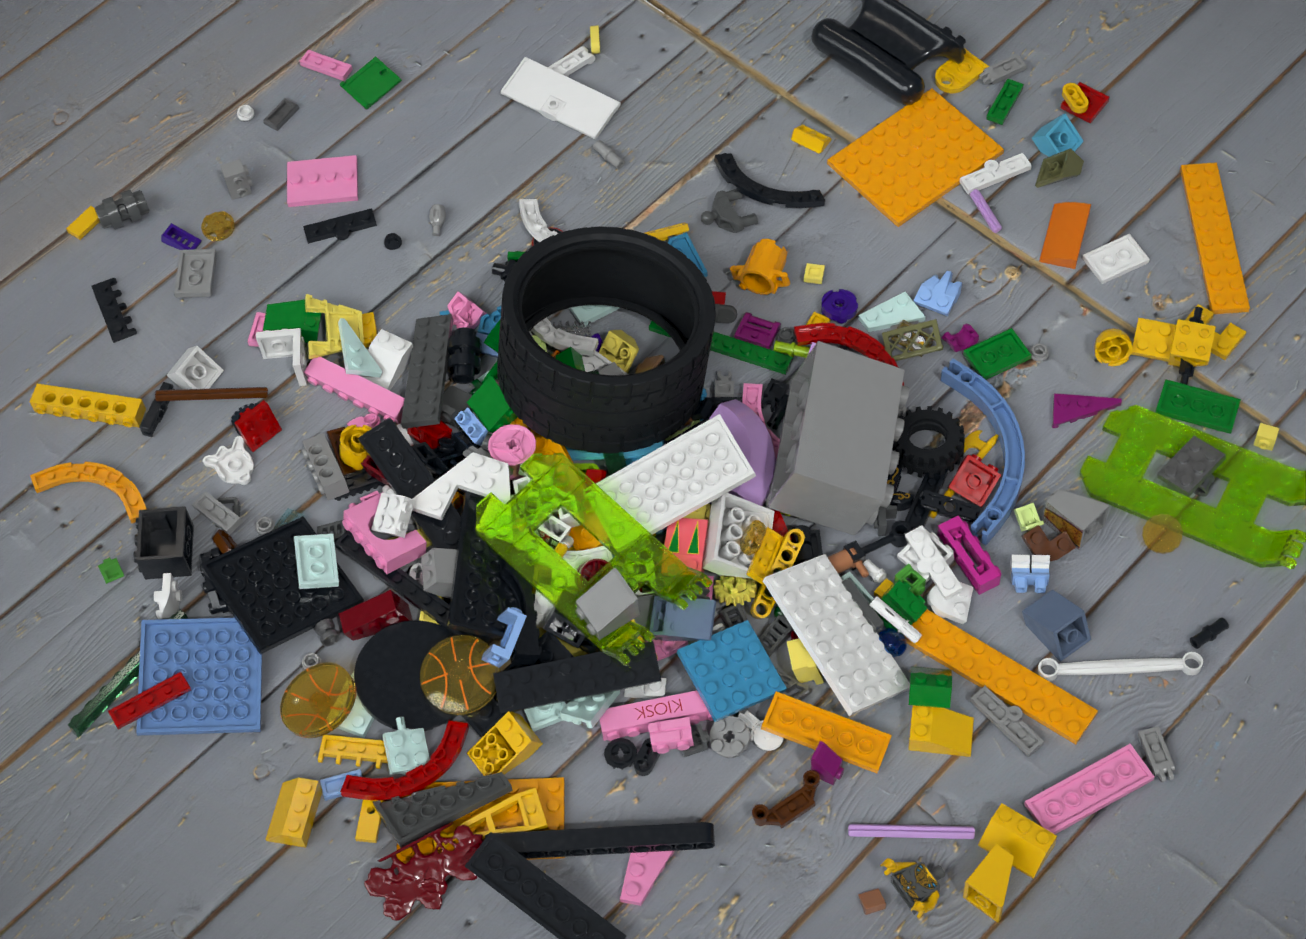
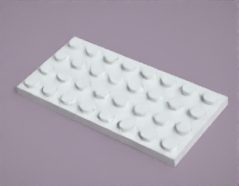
M719 414L583 491L617 554L751 480L756 477V474Z
M826 554L766 576L763 579V583L847 714L851 716L909 690L910 683L877 632L874 633L873 627L864 618L862 610L853 601L851 593L843 586V580Z

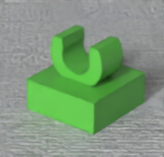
M109 557L104 559L102 564L98 565L106 584L124 577L117 558L111 560Z

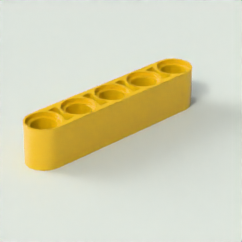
M792 529L784 535L769 575L773 574L774 569L782 571L793 566L805 539L804 533L800 529ZM791 534L798 536V543L791 542ZM783 551L789 553V561L782 559L781 554ZM761 584L750 608V613L755 619L767 617L776 602L773 597L766 596L765 584ZM758 604L765 608L763 615H759L756 611Z

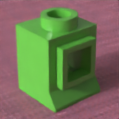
M909 563L895 575L894 583L898 580L907 582L911 586L910 591L915 596H920L925 591L926 579L916 572ZM907 578L913 580L914 583L911 584V583L907 580Z

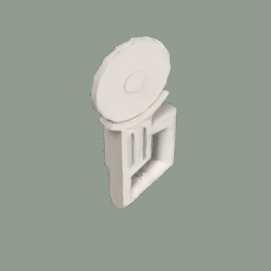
M748 710L745 714L739 712L738 718L749 728L751 741H754L757 747L766 751H772L780 747L784 738L762 730L761 726L764 720L760 721Z

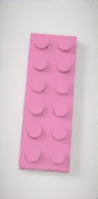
M1128 744L1025 801L1024 805L1038 825L1053 834H1057L1153 781L1154 775L1133 746Z

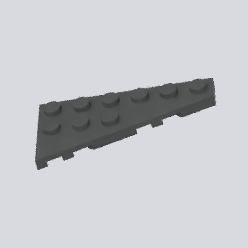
M500 772L478 777L473 782L464 783V781L457 782L456 786L445 788V785L413 792L411 796L404 798L399 796L392 797L391 801L382 803L380 800L374 801L373 804L396 842L402 848L513 790L507 778Z

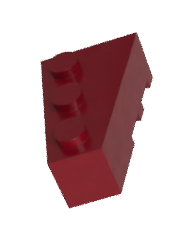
M388 590L339 613L343 633L353 641L375 635L390 625L404 621H413L409 604L392 590Z

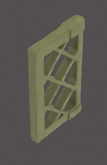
M937 319L882 333L885 350L895 361L943 350ZM933 327V332L931 333V335L927 334L922 330L925 328ZM917 331L913 339H910L904 335L909 332ZM920 333L929 337L923 346L915 342ZM899 335L894 344L889 341L890 337ZM902 337L910 341L905 350L897 346ZM931 339L936 341V346L926 348ZM913 344L921 348L920 350L908 352ZM895 348L903 352L900 355L892 356Z

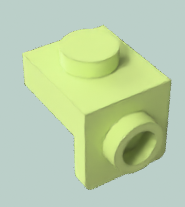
M1034 503L1014 509L1021 532L1029 531L1036 525L1044 524L1039 519Z

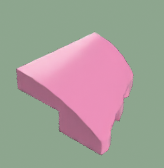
M457 291L447 305L453 317V324L456 325L457 329L462 327L475 329L480 324L481 317L487 314L459 291Z

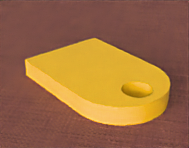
M965 49L966 54L964 55L963 62L958 64L949 59L936 70L935 84L943 92L959 93L977 81L979 75L989 66ZM949 81L950 84H944L942 82Z

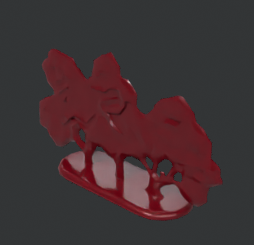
M451 822L377 860L382 862L391 857L393 862L388 869L371 868L368 880L364 882V885L370 896L386 898L383 904V914L395 921H399L411 913L415 900L420 901L425 908L440 910L442 905L441 896L445 894L448 887L445 882L446 876L451 875L462 881L477 879V876L467 869L465 865L482 844L483 835L473 834L468 826L460 825L455 829L452 838L442 837L440 835L441 831L452 826L454 822ZM431 837L437 843L436 849L432 854L425 856L421 854L417 843ZM453 839H458L459 843H454ZM442 843H444L445 845L450 843L455 847V849L453 851H449L444 848ZM412 847L415 854L408 863L404 864L398 859L396 854ZM439 847L442 849L440 854L438 853ZM396 867L399 871L397 875L394 873Z

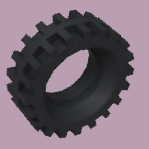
M927 406V410H921V407H916L915 412H911L909 409L906 411L905 417L900 415L898 418L904 419V428L897 442L893 441L892 450L899 452L898 461L901 469L906 467L908 474L911 475L913 472H916L918 477L921 478L925 473H929V478H934L936 473H939L940 476L945 474V469H948L950 472L953 471L954 464L959 465L961 457L963 458L965 434L963 425L960 426V420L958 418L952 419L953 413L950 411L945 414L943 413V408L939 407L936 411L932 410V406ZM930 430L941 433L946 441L938 448L922 449L911 443L910 437L918 431Z

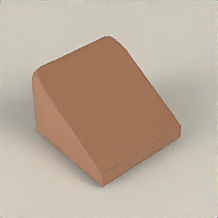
M879 888L858 894L865 915L886 909V902Z

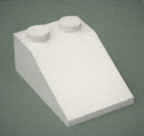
M381 329L371 342L368 352L382 370V375L380 378L359 376L390 391L410 364L413 344Z

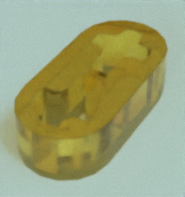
M754 520L746 527L740 542V549L744 554L752 555L759 550L766 534L764 523Z

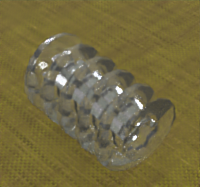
M559 321L558 326L553 323L555 329L560 328L571 334L591 337V321H588L587 326L584 325L583 321H581L580 326L577 325L576 321L573 322L572 326H570L569 321H566L565 326L562 325L561 321Z

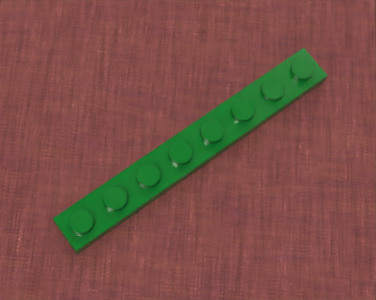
M651 321L649 331L670 337L665 330ZM713 332L710 351L786 375L793 361L792 356Z

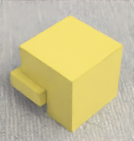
M798 638L787 641L792 670L798 682L804 683L814 680L816 685L824 683L821 671L801 640Z

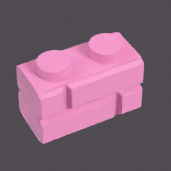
M689 717L648 723L653 752L664 754L671 749L687 750L690 746H694Z

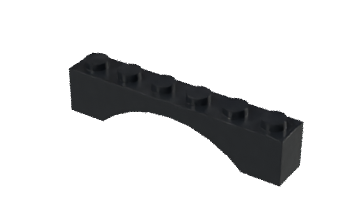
M504 550L499 559L501 578L513 591L522 614L527 616L510 656L511 664L535 665L538 658L541 657L542 647L538 642L540 631L536 626L535 594L532 593L533 577L530 576L531 560L528 559L527 551Z

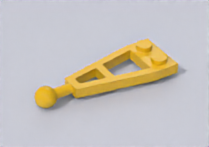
M536 788L517 793L459 824V826L465 825L472 828L486 820L489 831L473 833L483 835V840L484 836L490 832H529L548 828ZM519 803L525 826L496 830L492 817ZM441 832L440 835L445 838H452L454 832L449 834ZM442 843V845L444 846V848H446L449 845V843L447 845Z

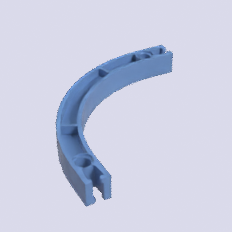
M952 358L949 368L945 366L942 369L941 381L968 398L983 412L995 429L996 434H998L1003 452L1004 473L1000 486L992 501L971 525L970 530L973 536L978 537L977 532L982 527L986 528L987 532L984 530L981 532V543L986 546L1007 521L1019 497L1025 468L1024 442L1019 424L1006 400L983 377Z

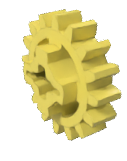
M720 576V580L715 581V598L719 599V603L726 602V606L730 603L733 606H736L737 603L744 605V601L751 602V598L756 597L757 584L754 579Z

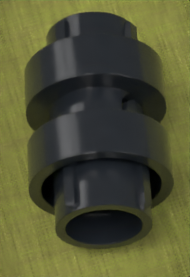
M458 328L455 330L454 336L448 340L450 356L447 359V371L452 374V380L456 383L469 384L474 381L475 375H478L481 371V359L478 356L482 351V341L476 337L477 332L472 328Z

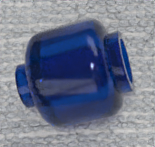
M887 628L878 634L879 640L884 644V649L893 658L901 656L905 652L907 643L906 637L903 634L898 633L893 628Z

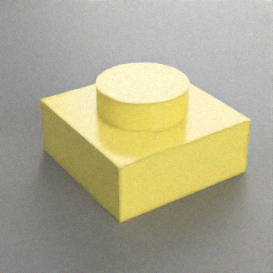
M807 263L804 282L822 284L825 265Z

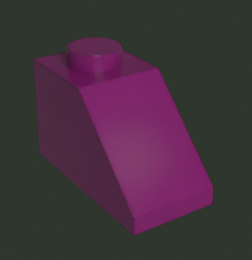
M820 741L811 757V770L819 774L820 780L834 785L836 780H840L844 773V768H842L843 760L824 742Z

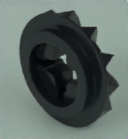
M625 738L614 739L605 748V760L613 769L620 768L623 770L626 767H631L637 756L636 746ZM619 748H621L623 754H625L623 755L622 760H620L619 756H617V754L620 751Z

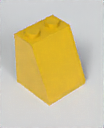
M995 844L966 880L963 898L998 923L1001 920L1014 856L1008 848Z

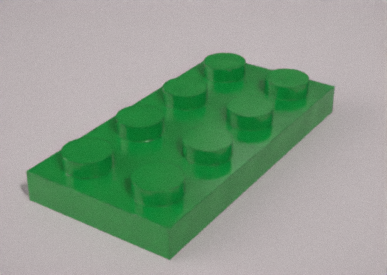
M1165 379L1155 414L1231 434L1241 399Z

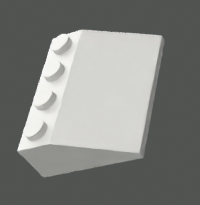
M729 493L713 500L711 503L703 569L719 575L752 579L746 573L764 529L767 527L772 529L774 511Z

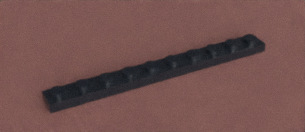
M349 530L334 543L336 548L468 646L472 647L476 639H479L473 648L479 654L493 641V638L447 628L450 605L437 595L424 591L423 585L402 569L398 568L389 574H386L382 568L379 569L375 560L366 554L364 547L355 541L353 534Z

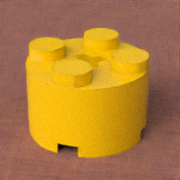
M350 425L340 435L339 456L346 465L353 467L355 470L363 469L361 463L368 455L358 441L360 436L372 429L367 425H363V427Z

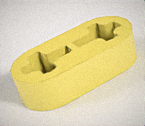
M599 25L590 26L592 54H599Z

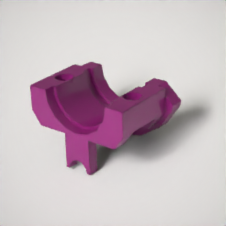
M967 323L963 325L957 334L951 335L948 331L941 337L955 352L962 350V354L963 350L979 341V335Z

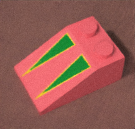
M681 518L667 526L661 570L663 576L680 578L694 576L704 579L703 560L708 520Z

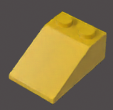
M913 705L908 750L971 757L974 718L946 708Z

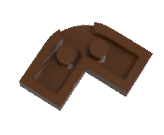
M1036 525L1021 535L1033 555H1050V561L1058 560L1076 548L1066 531L1048 540L1041 527Z

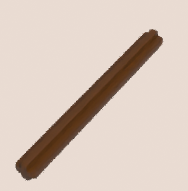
M267 387L155 391L156 401L268 397Z

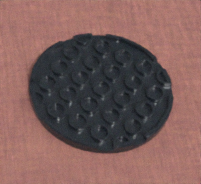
M404 621L390 625L371 637L360 651L354 669L356 693L364 709L375 720L387 727L398 730L396 718L404 717L406 728H423L424 731L432 730L434 727L447 724L449 720H453L460 714L457 710L465 704L459 680L462 681L467 702L473 694L475 679L471 670L468 669L470 667V650L462 640L436 623ZM451 637L453 638V644H454V649H455V654H456V659H457L456 662H455V660H454V655H453V650H452V644H451ZM429 652L434 654L441 661L446 673H448L447 694L442 708L440 707L442 705L445 694V676L437 678L422 685L423 682L444 674L440 663L436 660V658L428 654ZM471 655V665L475 666L473 657Z

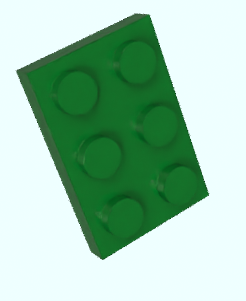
M1012 328L963 350V355L972 368L985 380L1030 360L1032 356Z

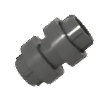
M131 190L120 193L122 198L116 201L113 200L112 196L103 199V204L95 207L102 228L106 229L113 226L115 230L124 226L122 221L131 218L133 223L141 220V215L149 213L150 210L142 191L138 190L133 193Z

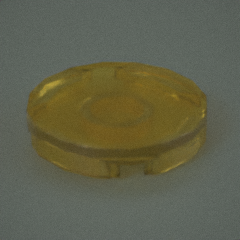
M1159 514L1151 517L1143 527L1142 536L1145 545L1151 551L1167 554L1179 547L1183 531L1181 524L1170 515Z

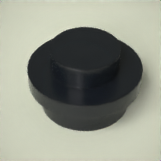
M390 233L385 237L384 245L389 250H395L402 245V239L396 233Z

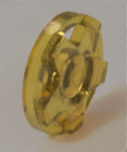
M224 211L214 212L205 216L201 229L207 239L221 241L233 233L235 223L232 216Z

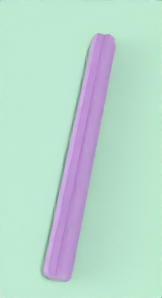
M849 824L848 835L853 837L974 839L975 829L973 826Z

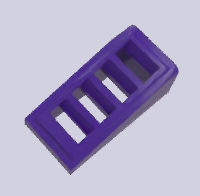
M172 223L161 235V242L179 250H195L202 242L199 238ZM191 242H193V243H194L193 246H192L191 248L188 247V245H189Z

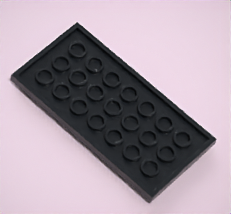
M466 491L463 500L447 628L502 640L508 625L498 621L497 618L508 607L519 609V605L513 591L501 578L499 559L504 550H518L511 543L477 532V526L491 499ZM516 503L520 519L535 515L539 510L530 506L523 507L521 504ZM527 527L529 534L534 538L531 528ZM531 561L530 576L534 579L535 562Z

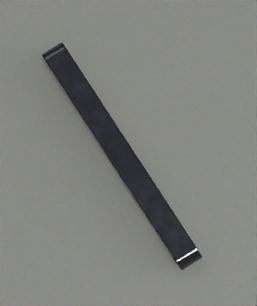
M710 822L493 833L526 859L710 849L715 846L714 824Z

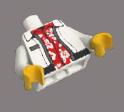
M541 508L535 515L523 519L517 518L513 525V529H518L521 533L524 532L525 528L530 527L534 538L551 546L554 549L553 553L559 554L560 558L564 557L574 543V539L569 536L571 527Z

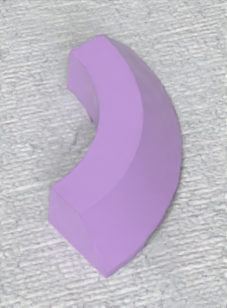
M736 399L721 403L709 419L719 414L721 415L756 474V477L727 493L763 506L770 492L769 488L774 476V465H776L772 438L761 418L748 406Z

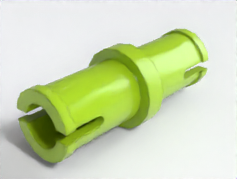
M776 340L773 351L789 354L792 357L806 358L810 347L797 346L795 342L785 343Z

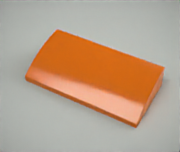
M1079 202L1054 204L1039 262L1076 269L1091 204Z

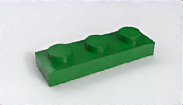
M1007 79L990 108L986 120L1003 125L1022 92L1024 84Z

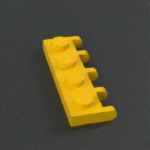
M323 734L318 755L319 763H323L324 757L336 758V764L341 765L342 759L356 760L357 767H361L362 761L376 762V769H381L382 763H388L384 741Z

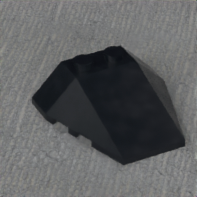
M461 431L452 435V439L456 441L453 453L440 452L438 447L431 449L426 442L412 445L411 447L425 467L440 478L466 458L463 455L466 449L470 446L478 449L481 446L475 444L465 431ZM458 488L461 492H466V490Z

